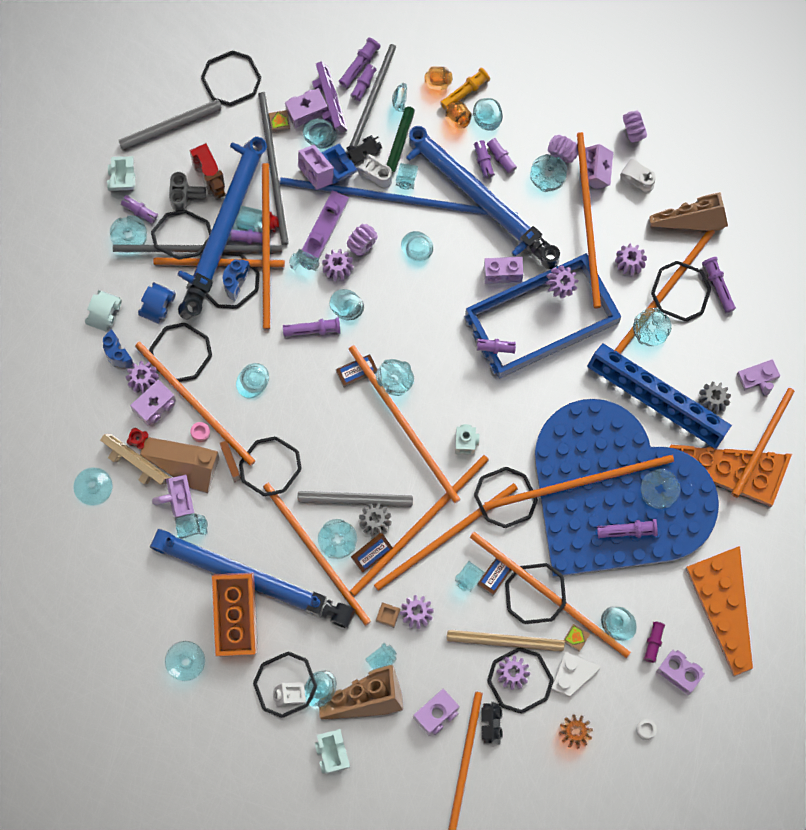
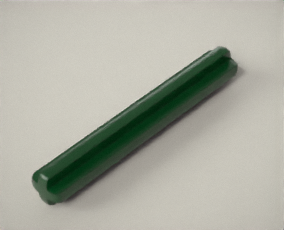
M411 106L404 109L386 164L391 168L392 173L396 172L415 113V109Z

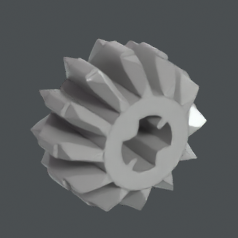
M714 381L710 385L706 383L703 386L704 389L699 391L701 396L698 398V401L703 402L702 406L708 407L709 411L713 409L715 414H718L719 410L724 412L726 406H729L731 403L728 400L731 398V394L726 393L728 387L722 388V382L718 386H716ZM712 395H713V397H714V396H717L718 399H717V400H716V398H715V400L712 399Z
M377 503L376 508L369 504V510L367 508L362 509L364 514H360L359 519L363 521L359 522V526L364 527V533L371 530L370 536L373 537L374 532L379 534L381 530L384 532L388 531L387 526H390L392 521L388 520L391 518V513H386L387 507H383L380 510V504ZM372 517H376L378 523L372 521Z

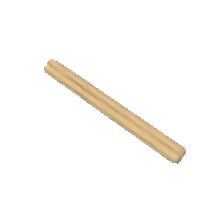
M458 630L447 631V641L552 651H563L565 647L564 640Z

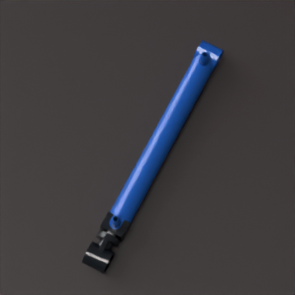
M414 126L410 129L409 145L413 150L406 156L408 161H411L419 153L424 155L520 242L512 251L513 256H517L525 250L528 254L530 252L534 254L546 269H553L558 266L560 260V250L558 247L550 245L542 238L543 234L536 227H530L427 134L424 127ZM552 255V256H554L555 258H554V259H548L546 256Z
M261 137L252 138L244 146L234 142L230 144V147L242 154L201 258L194 275L179 271L177 274L188 282L183 302L178 306V314L185 320H190L201 313L205 295L210 292L214 282L212 278L260 158L267 149V144ZM188 305L192 307V312L188 310Z
M162 529L157 530L150 545V548L164 555L168 554L214 574L254 572L256 591L306 611L307 614L317 618L321 616V618L326 619L329 616L331 617V623L345 629L349 628L356 611L354 608L339 602L337 606L332 605L333 601L327 600V597L322 594L312 593L175 537L173 534Z

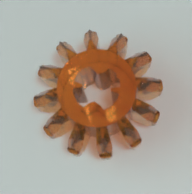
M573 714L572 721L566 717L564 719L566 724L561 723L559 726L563 729V731L559 732V736H566L561 742L570 741L568 748H571L573 743H575L576 749L580 748V743L584 747L587 746L586 740L592 739V736L587 733L593 731V728H586L590 721L588 720L583 723L584 716L582 715L577 720L576 715ZM571 728H574L575 730L579 729L580 736H578L577 734L573 735L571 733L573 729Z

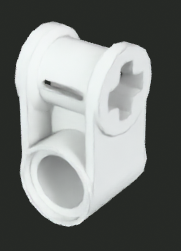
M368 154L366 161L357 168V171L363 177L371 180L379 187L386 188L392 183L391 168L373 155ZM381 175H387L388 177H386V178H381L380 176H381Z
M630 159L620 173L624 181L644 192H650L655 187V172L643 166L635 159Z

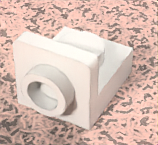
M304 682L281 683L274 687L273 699L276 701V707L286 704L305 703Z

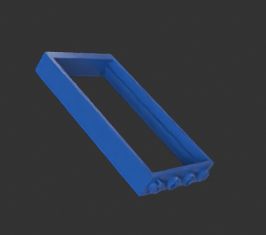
M587 253L559 265L564 266L565 269L569 267L571 271L581 267L591 285ZM552 269L467 307L464 319L468 326L471 325L475 341L477 342L478 338L489 340L476 315L545 284L546 281H549L547 275L552 273ZM599 274L600 301L608 316L607 318L504 366L497 354H494L492 351H481L483 356L489 359L491 363L489 366L493 374H497L500 379L620 323L622 316Z

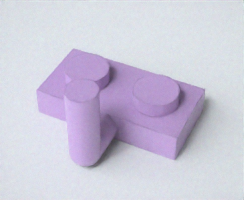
M773 359L743 369L737 373L744 391L760 386L764 395H769L774 387L770 381L781 376Z
M187 475L166 479L169 494L152 499L154 505L171 502L174 517L194 513Z

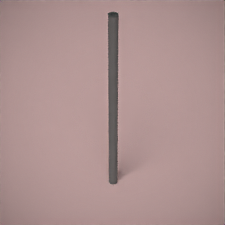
M259 92L258 96L267 144L281 245H288L289 241L266 93Z
M113 245V252H161L154 245ZM202 245L158 246L169 252H197ZM226 245L223 252L262 253V245ZM270 245V253H282V245Z

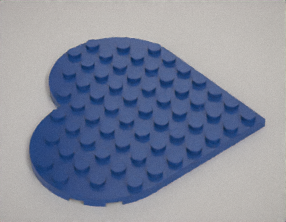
M583 399L563 406L545 422L537 439L535 464L539 489L668 455H673L674 462L540 496L551 566L563 576L670 562L692 554L708 539L717 521L719 500L713 479L705 467L689 454L669 447H651L647 433L639 420L627 409L616 403L601 399ZM656 519L658 536L642 535L641 538H638L635 535L598 538L597 526L631 524L636 520L647 522ZM552 572L553 577H558L555 573Z

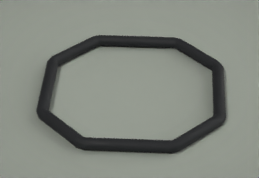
M233 50L208 60L201 75V80L213 101L218 99L220 103L232 106L256 94L261 82V75L249 55ZM234 54L249 60L258 80L252 93L228 102L214 97L204 77L210 63Z
M188 210L166 213L151 231L154 247L177 260L199 256L204 250L207 240L197 253L178 256L159 247L155 232L168 216L186 213L206 223L209 235L212 230L208 220Z
M222 253V255L240 256L242 259H247L242 253ZM251 267L256 273L255 289L237 305L218 304L209 294L205 296L217 308H239L259 290V270L256 267Z
M674 261L659 269L651 295L661 313L682 321H689L704 313L710 296L711 286L701 269L680 261ZM677 264L700 273L708 288L701 311L686 318L662 309L655 295L662 271Z
M184 322L164 327L149 349L154 355L153 349L168 329L182 326L205 338L208 350L207 358L195 375L178 378L179 382L197 378L212 357L208 336Z
M276 436L256 440L247 452L250 454L258 443L273 440L278 441L295 452L298 469L283 489L264 493L245 480L243 470L245 460L242 458L239 462L242 483L265 497L286 492L302 469L299 451Z
M503 467L481 476L474 492V497L485 520L502 528H508L530 519L538 501L537 497L533 498L534 501L528 516L506 525L488 517L478 497L483 479L507 470L522 476L529 491L533 490L524 473L509 467Z
M548 563L520 566L522 569L547 567L560 577L562 605L551 618L522 619L511 610L509 583L517 575L513 572L505 583L508 612L522 624L553 621L566 606L563 575Z
M520 647L492 662L487 681L502 708L517 713H525L549 699L554 679L539 653ZM519 651L537 656L550 679L545 697L522 710L503 704L491 681L496 663Z
M285 652L263 662L253 681L262 709L280 718L307 708L317 689V683L308 660L292 652ZM286 656H291L305 662L313 688L306 704L281 714L266 708L257 682L264 666Z

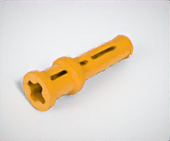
M481 67L472 77H467L466 82L440 101L443 109L448 111L472 91L479 90L483 83L491 80L489 74Z

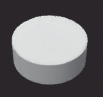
M643 719L638 723L636 731L640 738L650 740L656 735L657 726L654 721Z

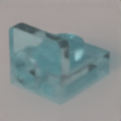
M400 163L398 175L396 176V186L402 189H414L418 166Z
M299 249L296 254H292L289 260L290 268L295 272L299 263H301L303 268L316 271L319 267V258Z
M194 513L175 519L178 538L183 539L196 534H207L208 523L204 515Z
M468 561L462 571L455 577L456 585L463 591L468 590L471 592L485 572Z
M383 643L379 649L365 660L372 669H377L395 663V655L397 653L391 645L387 646Z

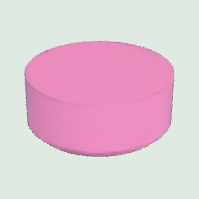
M197 422L191 427L190 433L196 442H204L210 436V429L207 424Z

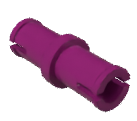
M657 621L653 622L650 637L646 641L648 645L643 660L656 663L659 647L662 646L661 638L665 624Z

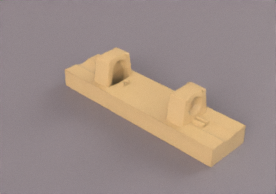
M104 434L100 439L101 442L112 449L108 457L111 461L118 462L122 456L143 471L138 479L143 484H148L151 479H154L160 485L167 484L166 479L171 478L112 434Z

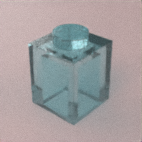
M241 205L236 220L237 229L243 231L252 229V231L260 232V228H262V210Z

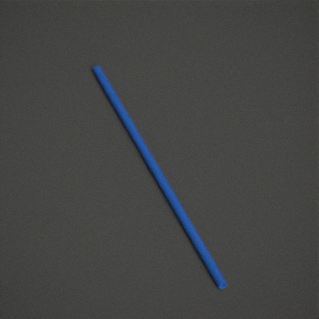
M280 178V185L328 192L333 190L341 194L489 215L480 206L331 184L316 189L310 181Z

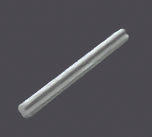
M216 99L119 139L120 147L122 149L129 148L222 109L221 103Z
M298 491L297 497L298 502L359 505H377L379 503L385 506L410 507L413 505L412 495Z

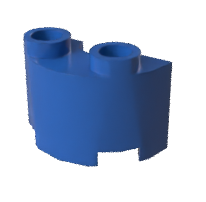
M340 143L321 152L334 167L332 184L357 172V168L348 159Z
M233 260L224 270L222 277L224 289L228 297L233 301H236L240 293L239 281H245L250 271L249 261Z
M153 282L152 287H147L141 299L143 305L138 310V315L159 324L160 320L164 319L167 315V304L172 303L175 299V291Z
M111 329L103 337L102 341L108 361L114 367L117 366L125 369L133 367L131 356L125 348L120 349L119 339Z

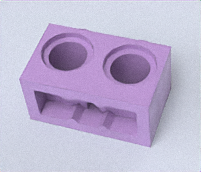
M315 145L298 151V168L316 189L333 183L334 167Z
M522 257L485 258V284L522 282Z
M673 649L656 671L688 696L705 675L702 672L703 669L698 664L690 663L682 652L678 650L675 652ZM669 661H676L678 669H671ZM685 673H692L695 678L694 681H687Z

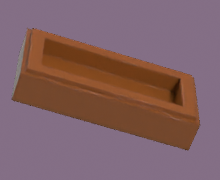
M220 442L221 450L234 483L240 481V473L228 442Z

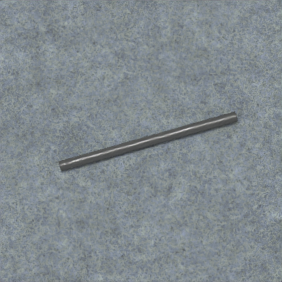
M390 44L349 145L353 150L357 148L396 49L394 44Z

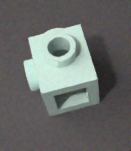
M468 424L460 425V427L456 428L455 454L474 455L475 445H479V434H476V427Z

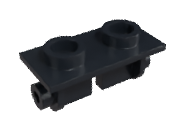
M371 135L362 139L363 143L358 145L355 150L349 146L346 147V154L348 153L349 155L348 159L353 164H356L365 159L363 151H366L367 155L380 152L382 145L375 140L379 136L373 138Z
M495 702L483 703V707H481V721L489 722V725L482 726V740H484V744H492L493 742L501 745L503 731L500 727L502 708L500 704Z

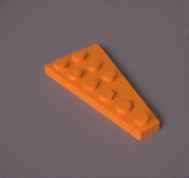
M670 445L669 447L683 451L695 458L708 471L715 485L732 492L754 451L722 450L711 447L696 448L684 445ZM762 453L740 495L772 507L792 454Z
M740 546L685 568L733 676L753 669Z

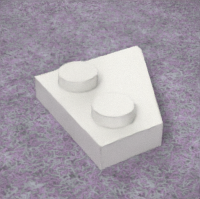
M565 652L551 690L570 697L598 672L601 666Z

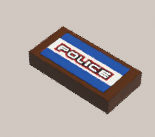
M371 355L364 356V360L373 373H378ZM356 360L336 369L343 387L367 377Z
M379 533L350 557L358 568L364 572L392 550L393 547L386 537Z
M495 558L477 585L494 596L511 572V569Z

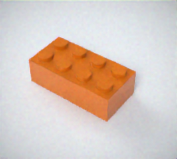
M254 572L212 575L215 656L256 654L257 630Z

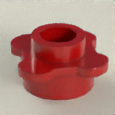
M270 212V230L276 233V227L279 226L278 218Z
M132 428L126 442L129 446L134 445L138 449H142L149 434L146 431L142 432L138 428Z

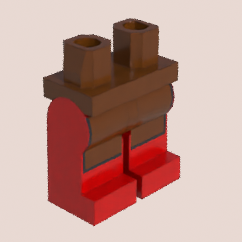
M207 143L189 150L194 169L200 168L203 174L208 194L213 193L216 200L226 196L223 173L221 170H218L217 163Z

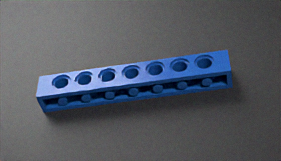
M604 343L594 352L587 365L588 368L715 449L718 448L732 426L724 419Z

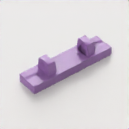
M323 61L316 63L320 78L312 81L315 89L319 88V90L324 91L329 110L323 112L322 117L326 123L333 121L334 127L340 133H344L348 129L329 67Z
M333 190L331 191L300 252V256L318 262L349 201V197ZM328 209L335 212V214L328 212Z

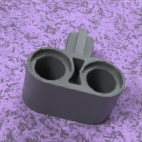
M175 172L171 175L169 199L171 207L175 211L185 210L189 197H206V187L189 186L184 173ZM178 181L183 182L181 185H176L175 183ZM177 198H182V199H183V200L180 201V202H175V201H174V200L177 199Z

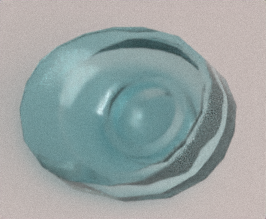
M402 82L392 94V104L395 111L404 112L407 100V83Z
M479 99L473 107L475 122L481 129L493 131L500 126L503 113L500 104L495 99Z
M323 119L310 120L303 128L304 139L308 144L315 145L317 148H328L337 138L336 129Z
M419 231L407 233L401 241V248L404 254L413 261L424 262L428 260L434 250L431 239Z
M337 290L330 298L331 310L341 319L347 321L355 320L364 311L363 300L351 290Z
M259 363L248 364L243 368L236 381V388L239 393L246 398H253L261 394L269 381L267 368Z
M612 606L607 608L601 616V625L604 631L613 639L627 641L635 635L637 629L636 620L627 609Z
M327 670L317 671L313 674L317 683L316 692L310 703L313 707H323L326 705L336 691V678ZM310 677L305 685L306 702L313 688Z

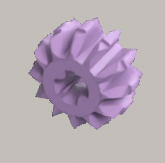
M632 110L624 114L622 119L629 140L633 143L647 138V131L641 113L638 110Z
M554 135L550 140L547 151L551 156L561 162L573 163L578 156L577 143L572 141L571 138L562 135Z
M361 224L352 231L346 244L351 252L362 256L376 243L378 235L373 227L368 224Z
M631 243L628 244V248L624 245L621 246V251H617V258H615V263H618V270L624 269V274L630 271L631 276L634 275V271L639 274L641 268L646 266L647 256L643 255L645 250H638L639 245H636L634 248Z
M332 249L331 255L325 254V260H322V265L324 266L322 269L324 273H327L328 278L334 276V281H337L338 277L344 280V275H351L350 270L354 269V265L351 264L353 258L348 257V252L342 254V250L339 249L338 253H335Z
M559 266L558 269L553 268L551 270L552 273L547 275L549 281H546L545 284L550 285L551 288L548 291H554V297L560 296V298H565L566 295L571 296L573 294L572 291L577 290L575 284L579 280L574 279L576 273H570L571 268L567 267L565 269L564 266Z
M140 361L139 366L133 363L134 369L127 370L129 375L126 376V380L129 381V388L134 387V392H138L141 389L143 394L145 389L150 388L159 376L155 373L157 371L156 367H151L150 362L144 365L143 361Z
M414 595V601L409 597L406 598L407 604L402 603L401 608L404 610L400 612L401 616H406L403 619V623L410 621V628L413 627L414 623L417 629H420V623L426 627L428 625L426 620L433 619L430 614L434 612V609L428 608L431 602L427 601L424 603V596L421 597L420 601L417 600V595ZM417 608H419L420 613H418L417 616H415L414 611H416Z
M516 656L512 657V661L505 657V663H499V667L502 669H497L496 671L497 674L502 675L498 678V681L505 680L504 688L509 683L511 684V690H514L515 684L521 689L522 683H528L525 677L530 676V672L524 670L528 669L529 665H521L524 661L523 658L516 662ZM511 669H516L515 672L518 671L515 677H511V673H508L511 672Z

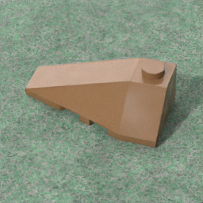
M721 192L698 197L697 202L692 204L682 203L676 210L669 208L649 216L651 227L718 231L728 227Z
M151 437L145 440V446L140 452L143 458L172 477L187 475L190 489L204 493L209 492L219 461L218 451Z
M393 664L373 669L368 672L369 675L361 680L356 679L352 682L351 686L344 690L339 689L319 701L320 719L378 716L402 711V692Z

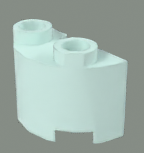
M133 156L111 157V164L108 165V175L111 176V180H107L108 191L134 190Z
M98 290V295L94 294L87 310L90 313L85 319V324L107 332L108 327L113 325L115 316H112L113 312L121 307V298Z
M338 729L317 735L318 742L315 743L317 755L322 754L323 761L319 762L322 773L328 774L350 768L341 730Z

